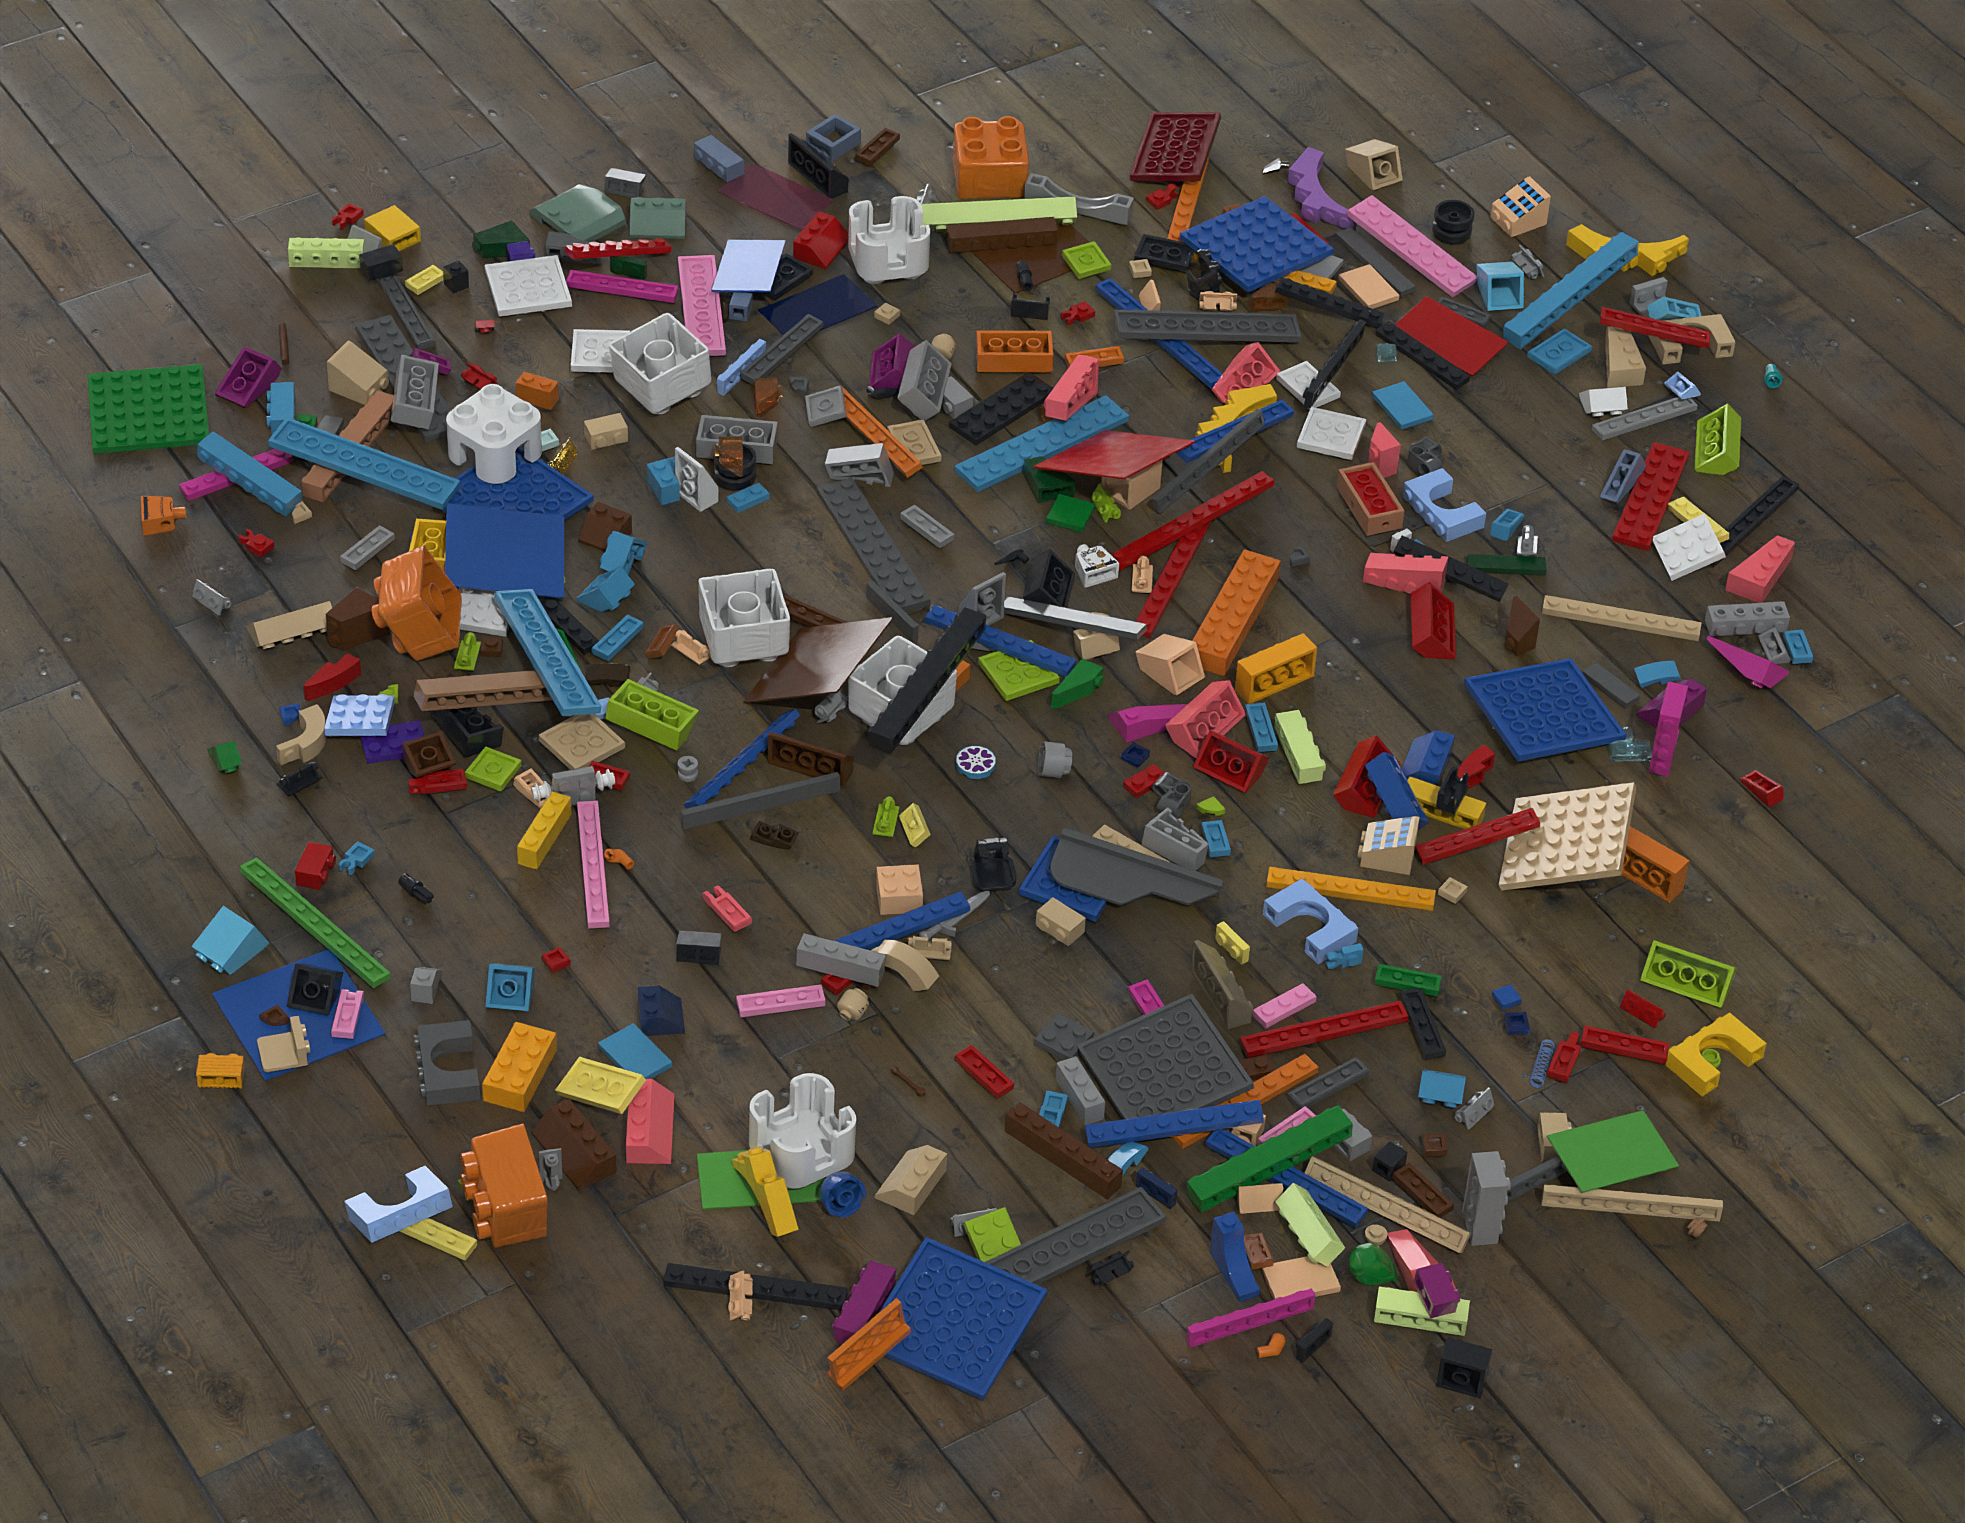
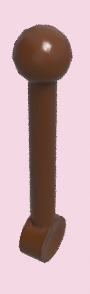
M897 1066L891 1068V1073L897 1074L914 1088L918 1096L922 1097L925 1095V1088L914 1084L899 1071Z

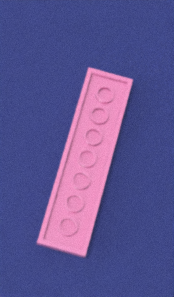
M1373 195L1348 210L1347 216L1452 298L1477 282L1478 276Z
M715 255L678 256L685 327L708 347L709 356L726 355L719 292H712L713 283L717 275Z

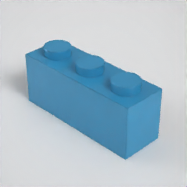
M294 382L271 383V391H267V401L270 402L267 403V415H270L267 416V427H271L272 435L286 417L295 420Z

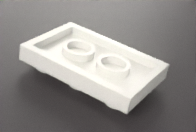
M1305 361L1277 373L1276 379L1304 404L1305 398H1303V393L1306 387H1310L1312 379H1316L1318 371L1309 362ZM1330 382L1312 407L1317 408L1340 398L1341 391Z

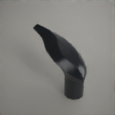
M869 386L867 393L873 398L883 399L898 394L900 388L876 390Z
M1018 549L1010 552L994 564L999 565L1017 559L1026 564L1029 561V557L1023 553V549Z

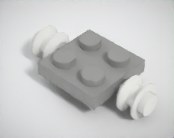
M593 766L553 773L552 786L546 781L543 782L542 786L534 783V787L531 788L532 797L540 803L541 798L547 800L553 791L570 796L571 806L577 805V802L595 801L596 785L601 791H603L604 786L612 789V785H615V777L613 772H609V769H606L605 774L597 771L595 775Z

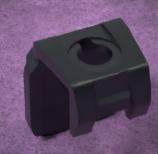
M1198 249L1196 251L1202 277L1195 280L1190 272L1186 271L1189 294L1197 300L1200 298V292L1212 291L1220 293L1219 287L1223 283L1218 273L1221 270L1220 265L1216 260H1211L1212 256L1208 249ZM1207 283L1209 287L1202 290L1203 285Z
M1006 837L976 841L972 872L975 885L982 892L996 889L1007 891L1016 884V871L1012 858L1008 857L1010 853Z

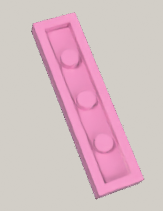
M822 985L739 995L736 996V1002L740 1017L822 1007L825 1006V996Z

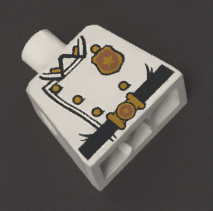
M1083 544L1077 549L1075 568L1084 588L1118 578L1119 563L1102 546L1089 549L1086 544Z

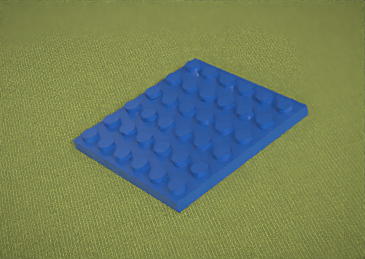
M1266 196L1182 231L1179 239L1195 251L1198 249H1208L1212 256L1211 260H1216L1219 263L1220 271L1247 292L1279 279L1280 276L1284 277L1333 255L1334 248Z
M519 446L515 451L516 474L513 478L499 484L487 483L478 478L476 475V465L455 477V479L460 480V487L448 504L564 516V520L592 503L594 495L541 459L533 463L524 458V448ZM447 505L442 510L447 513Z
M1571 658L1467 677L1464 680L1465 687L1517 761L1625 741L1626 733Z
M926 1237L880 1310L881 1312L897 1298L902 1304L905 1323L911 1328V1333L884 1357L984 1401L1048 1294L1047 1289Z

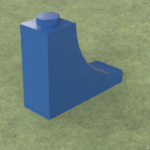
M1235 1212L1215 1217L1210 1246L1211 1256L1239 1302L1260 1296V1288L1254 1279L1246 1255L1243 1225Z

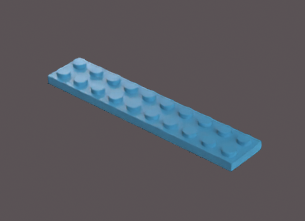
M1105 395L1082 406L1066 421L1053 419L955 465L954 472L976 492H979L1024 471V459L1039 456L1049 459L1104 430L1109 431L1128 422L1129 415Z
M286 417L268 440V446L441 510L444 509L460 487V480L288 417Z
M533 589L495 591V601L561 715L572 716L601 713V704Z

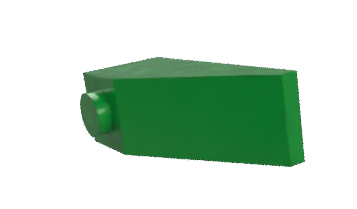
M1082 658L1052 693L1051 708L1057 709L1092 694L1097 687L1100 688L1104 682L1103 667Z

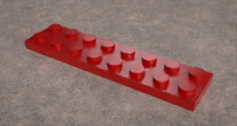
M1653 442L1645 460L1646 467L1637 478L1613 533V542L1646 551L1650 550L1653 536L1657 534L1668 508V503L1672 499L1689 459V451Z

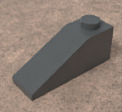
M548 232L546 256L558 255L559 261L601 264V257L572 259L565 253V246L573 245V243L589 244V242L567 233Z

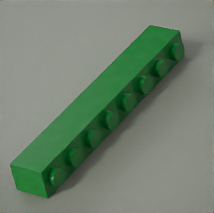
M1339 1105L1328 1108L1321 1114L1306 1119L1302 1124L1290 1127L1284 1133L1276 1137H1270L1266 1142L1249 1148L1239 1156H1233L1227 1162L1219 1166H1213L1209 1171L1192 1177L1187 1181V1195L1198 1210L1203 1213L1238 1195V1187L1258 1185L1352 1137L1353 1123Z

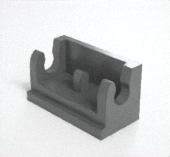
M611 168L605 176L604 192L638 198L644 191L645 187H642V184L646 179V175Z

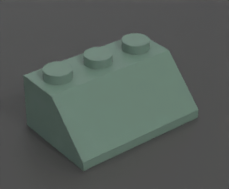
M631 198L630 238L685 239L686 199Z

